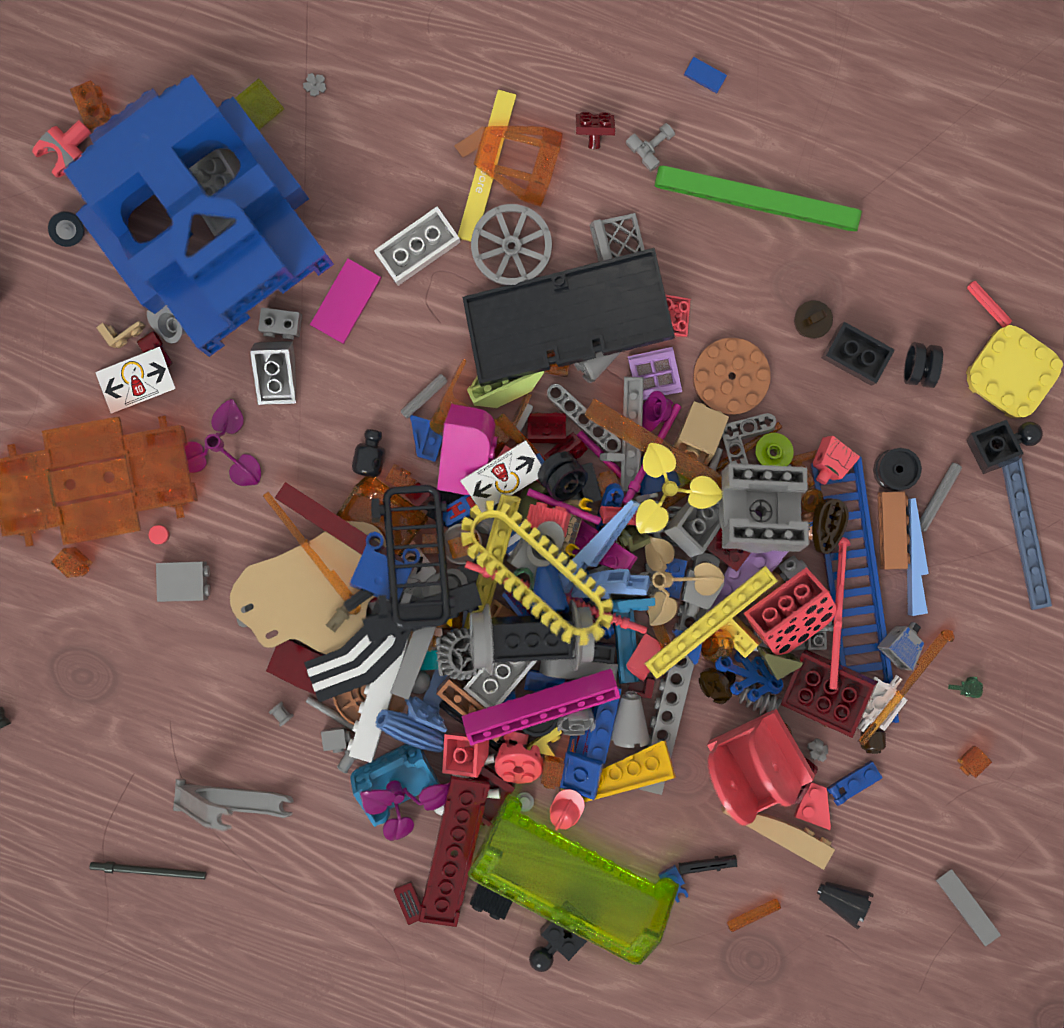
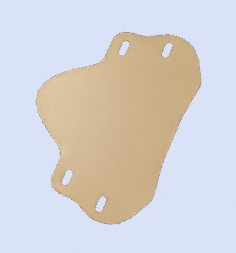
M346 521L366 535L371 532H378L383 536L374 525L365 522ZM323 532L316 538L284 554L248 566L233 585L230 593V605L235 616L251 628L258 641L264 647L273 648L289 639H297L321 653L328 654L341 649L364 626L362 618L366 617L368 603L375 596H371L356 607L349 615L350 618L345 620L335 633L326 626L336 614V609L341 608L350 595L353 596L360 591L351 587L350 581L362 555L327 532ZM383 536V539H384L383 546L386 547V540H385V538H384V536ZM248 604L254 605L252 610L246 613L241 612L242 607ZM273 630L278 631L277 636L271 639L266 638L267 633Z

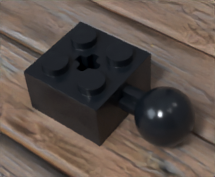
M1004 420L971 433L966 442L982 474H986L1019 461L1024 454L1019 444L1022 443L1026 446L1038 444L1043 437V430L1035 422H1025L1018 428L1017 433L1014 434L1008 421Z
M566 900L540 928L541 936L549 943L545 947L540 946L532 950L529 956L530 965L538 972L549 970L554 962L553 955L557 951L570 961L595 934L594 926ZM564 929H566V930L571 929V932H570V933H565V932H564Z

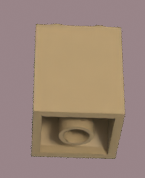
M694 401L671 449L674 457L704 470L715 455L729 416Z

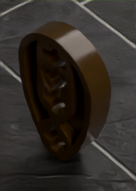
M824 499L817 505L814 511L812 536L815 550L819 553H831L846 530L849 513L845 503L839 499Z

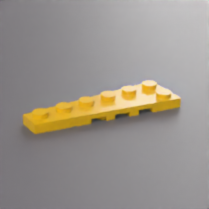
M666 740L602 769L595 799L676 778ZM582 796L583 799H584V802H588V801H591V800H592V799H589V798H587V797Z

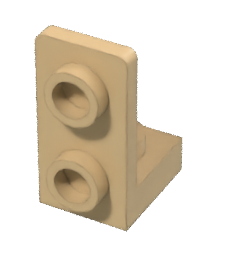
M138 321L119 335L111 325L108 326L102 323L96 328L109 346L121 348L130 337H136L143 332L142 329L146 326L143 322Z

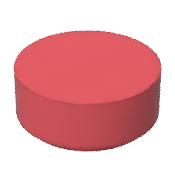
M156 525L150 529L148 536L152 543L164 544L169 539V531L162 525Z

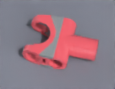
M80 120L65 133L58 126H54L39 139L32 152L36 157H41L45 153L53 151L57 152L58 160L52 170V174L57 178L65 175L63 170L67 168L69 163L82 157L81 154L83 152L78 146L91 134V131Z

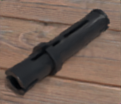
M736 855L714 856L711 859L679 863L680 875L711 870L718 872L721 869L738 867Z

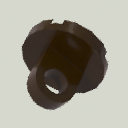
M815 300L802 304L797 309L794 317L796 330L800 335L810 339L824 336L829 332L833 323V316L829 307L821 301Z
M707 668L700 673L699 685L706 697H711L714 699L713 702L717 704H724L732 697L733 693L730 687L735 683L736 675L730 671L720 672L714 668Z

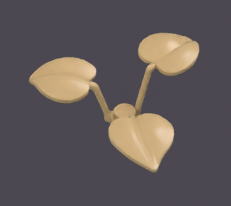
M649 536L651 543L645 545L646 561L652 570L658 571L652 577L653 585L663 591L656 592L654 596L650 597L655 598L656 606H649V624L656 626L669 622L677 613V601L669 598L670 593L665 589L670 587L673 581H695L696 591L701 595L709 596L719 590L724 582V575L717 566L711 563H701L694 569L695 577L673 578L671 573L664 572L667 569L666 564H670L674 559L673 546L667 540Z

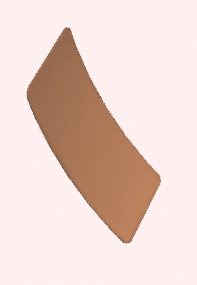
M482 126L470 136L454 145L463 158L483 145L486 135L485 128Z

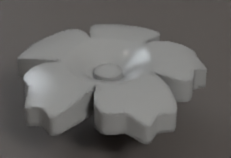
M313 73L308 74L307 82L303 83V88L310 92V96L313 97L319 95V91L324 93L326 85L323 83L325 81L323 75L317 74L315 78Z
M814 739V741L807 744V748L811 750L809 752L811 759H818L821 762L827 759L828 747L820 739Z

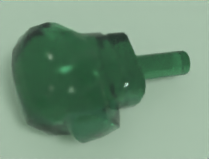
M968 677L966 681H961V686L948 684V689L960 690V695L980 698L983 694V683L978 681L977 677Z

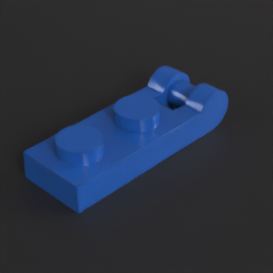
M869 761L828 786L827 791L833 795L835 804L839 806L846 802L847 799L882 779V776L873 761ZM841 787H843L845 790V792L842 794H840L839 789Z

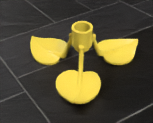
M649 443L643 458V468L651 477H660L663 474L665 482L662 485V492L664 494L658 505L651 499L645 500L640 504L636 513L638 532L641 534L657 532L667 525L668 512L661 507L667 496H674L677 492L690 493L688 497L689 504L695 508L704 509L720 501L722 490L714 480L707 476L694 478L690 483V490L678 488L675 482L668 480L666 473L673 471L676 467V459L673 453L660 444Z

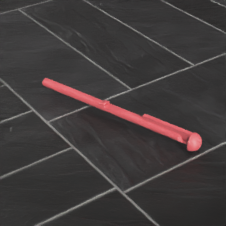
M842 537L838 543L836 614L834 616L829 689H837L846 548L851 546L850 541L845 537Z

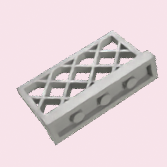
M635 213L605 220H594L589 225L598 262L612 259V256L615 258L620 257L619 255L623 248L631 253L637 252L638 249L639 251L645 250ZM624 220H632L633 228L631 231L621 226ZM605 224H612L617 227L613 235L605 231ZM619 229L628 235L624 243L615 238ZM630 236L637 240L638 246L635 250L626 245ZM612 240L622 246L617 254L610 250L609 245Z

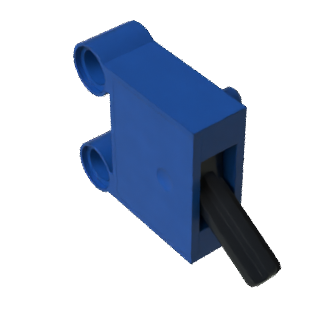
M378 532L368 534L366 547L350 581V586L360 591L343 603L349 612L371 596L378 598V595H386L387 601L390 600L387 556L378 553L383 548L384 543L383 536ZM377 538L380 544L374 547L370 545L369 541ZM416 548L405 549L402 555V562L395 560V565L418 564L420 558L419 551ZM412 553L416 556V560L409 562L405 556ZM413 568L396 569L397 584H406ZM397 588L398 602L404 588Z

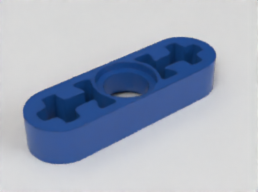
M612 483L606 487L600 507H621L624 498L621 485ZM602 519L599 525L595 524L596 530L599 532L604 528L601 527L604 525Z

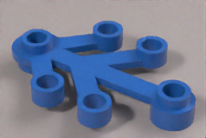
M737 651L734 654V658L737 662L742 663L746 669L734 665L728 655H721L715 661V667L718 671H730L747 678L731 685L730 690L734 695H739L745 688L755 683L764 686L759 689L753 688L747 693L748 699L752 702H756L762 695L768 692L778 694L782 691V679L777 680L772 676L764 665L763 659L759 656H756L750 662L748 657H740V653ZM759 669L763 676L759 675L756 670Z

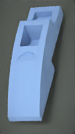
M614 569L586 575V579L582 581L585 585L588 578L591 577L596 581L595 588L591 591L594 593L600 585L606 590L604 596L600 599H610L611 594L647 595L650 576L630 575L629 569ZM574 585L571 593L572 597L589 598Z

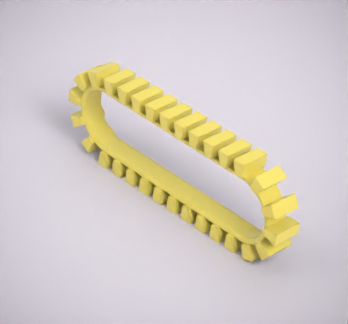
M486 501L485 512L481 513L477 505L470 509V516L474 521L464 516L462 530L471 532L461 533V541L463 546L473 544L468 548V555L473 560L477 556V563L482 568L489 560L490 563L486 565V572L491 576L495 573V580L500 584L507 577L508 580L504 582V588L509 593H511L516 585L518 588L514 590L513 596L518 601L526 594L527 596L523 598L522 604L528 610L533 602H535L536 605L532 607V613L537 618L544 610L546 613L542 615L541 622L548 626L553 618L555 622L551 624L550 630L557 635L561 627L566 630L562 636L563 641L570 643L572 634L579 635L580 646L588 645L589 638L587 634L592 633L596 641L603 637L605 631L599 627V624L609 629L612 615H605L603 612H611L613 608L611 598L603 602L600 600L605 594L606 590L599 585L593 593L591 590L595 588L596 581L589 577L584 585L582 581L586 579L587 573L580 568L576 576H574L573 573L576 572L577 564L571 560L565 568L563 565L567 563L568 556L561 552L556 560L554 557L558 555L559 548L552 544L548 551H546L545 549L549 547L550 540L544 535L540 539V531L535 527L528 535L527 533L531 530V523L525 519L518 526L522 522V515L515 511L513 516L509 518L510 505L503 502L500 512L493 510L494 501ZM487 518H498L504 521L597 605L599 618L596 623L585 629L570 626L477 542L474 536L477 524Z

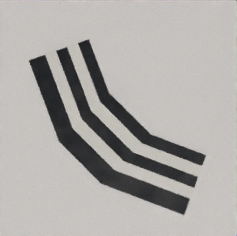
M403 592L398 604L409 603L421 598ZM376 600L372 614L378 613V600ZM363 626L341 649L304 662L318 702L373 683L403 653L411 629L405 630L401 636L393 638V635L385 637V641L374 644V641L369 642L365 627Z

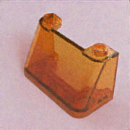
M365 476L354 486L336 515L345 521L365 522L374 525L385 538L384 516H381L380 522L372 523L371 499L379 498L380 504H383V495L390 487L376 477ZM399 494L391 497V508L414 506ZM421 510L391 512L393 527L425 525L428 521V517ZM422 529L393 530L394 546L411 545ZM396 549L394 552L402 557L405 549Z

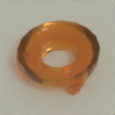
M816 488L807 490L802 496L801 508L807 512H814L817 505L824 499L823 493ZM814 495L813 502L808 504V498Z

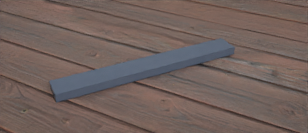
M1021 457L1019 461L1002 467L1030 607L1031 610L1050 607L1052 604Z

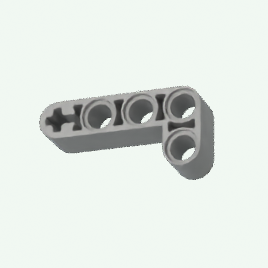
M570 659L541 660L539 673L549 677L576 680L603 670L612 669L615 681H617L618 664L613 663L611 665V663H599V661L580 663L577 671H574Z

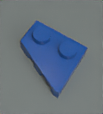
M411 415L410 420L417 457L436 462L443 440L444 424Z

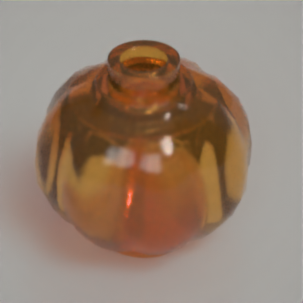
M719 628L703 641L701 647L703 658L715 663L720 656L722 657L721 659L731 657L734 648L731 634L727 630Z

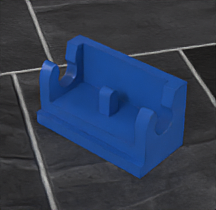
M530 669L526 674L524 690L539 692L546 688L565 683V679L545 676L539 673V670Z

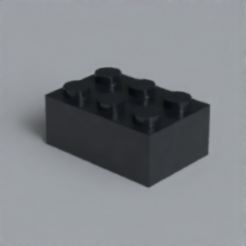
M843 322L838 326L821 358L872 386L877 384L895 349Z

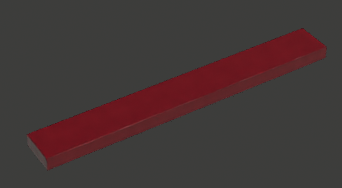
M287 482L283 484L275 496L276 500L361 555L363 554L368 535ZM374 539L369 541L370 545L374 547L380 544ZM383 546L378 553L387 556L386 547ZM395 554V560L402 562V557Z

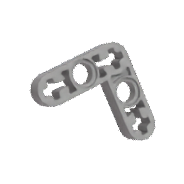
M766 413L726 424L722 439L729 464H737L736 460L740 459V464L749 465L742 440L772 432L776 427L775 416ZM766 419L771 422L770 427L764 424ZM756 421H759L760 430H757ZM750 423L754 426V430L746 432L743 429L744 425ZM737 426H740L741 435H739ZM728 429L734 432L732 437L726 434ZM738 446L741 451L739 454L733 455L729 451L730 448Z

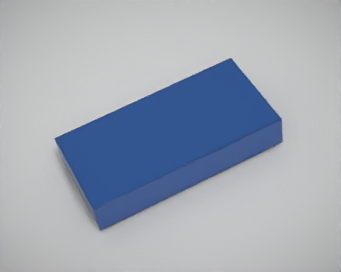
M693 57L684 73V76L716 94L727 77L726 74Z

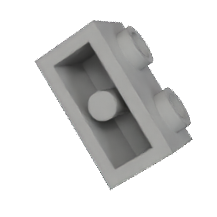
M261 308L258 331L263 333L265 337L275 338V335H282V338L287 340H294V337L300 338L302 314L300 312Z

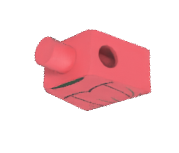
M823 437L813 461V466L820 471L816 480L826 485L829 479H842L858 461L860 456L836 437Z

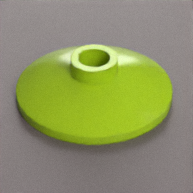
M769 433L757 442L755 454L761 465L788 466L793 459L794 450L792 443L787 437L779 433ZM774 450L776 456H771L770 451Z

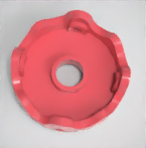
M503 743L499 748L498 755L495 756V772L506 782L516 784L533 782L539 778L543 770V759L540 755L539 747L534 745L531 747V750H527L521 743L513 747H508L506 743Z

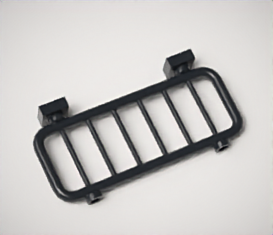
M434 486L392 487L383 495V504H380L379 498L371 499L372 523L380 522L381 516H384L390 600L388 601L386 595H378L379 619L387 618L388 612H391L395 625L404 629L442 626L450 619L451 608H455L454 596H449L443 512L447 511L446 501H441L440 492ZM430 493L433 495L434 505L391 508V497L395 494ZM434 509L436 524L392 526V511ZM436 528L437 543L394 546L393 530ZM438 547L439 562L395 565L394 550ZM439 566V582L397 584L396 569ZM441 585L442 601L398 604L397 588ZM430 605H442L443 615L438 619L403 621L399 616V608Z

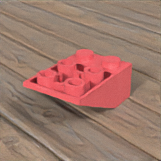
M666 295L675 336L687 337L691 299Z

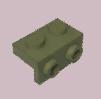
M626 525L618 536L621 545L630 552L651 543L649 535L647 533H639L636 525Z

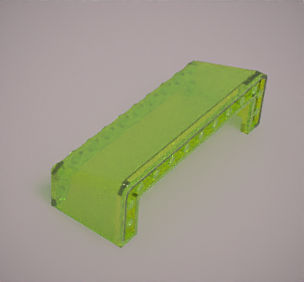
M507 795L500 805L468 871L469 878L631 964H642L662 941L679 884L670 878H661L653 884L648 879L634 874L631 870L623 868L612 860L598 855L595 851L581 846L578 842L564 837L561 833H557L545 825L530 819L528 816L519 813L522 809L520 800Z

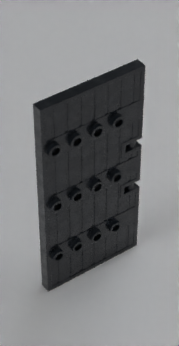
M655 248L518 282L516 285H507L462 297L480 386L550 370V365L557 363L558 367L595 359V353L599 352L607 356L675 339ZM600 341L601 343L599 345H593V343ZM555 353V356L548 357V354Z

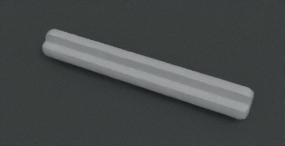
M951 464L921 516V531H927L962 469L959 464Z

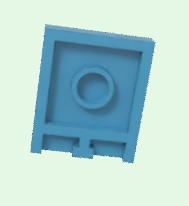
M649 597L611 600L613 613H616V616L621 615V618L624 616L628 617L632 622H635L634 610L644 611L649 610V606H656L655 598ZM614 623L619 684L639 682V679L626 667V664L637 648L636 632L629 628H620V625L615 626Z

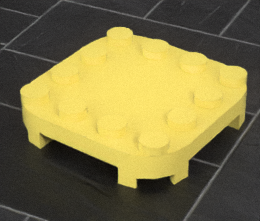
M1008 325L996 330L991 335L992 337L973 364L968 367L966 371L968 388L973 393L976 392L1005 413V416L1023 418L1031 415L1037 409L1058 379L1063 362L1054 351L1019 327Z

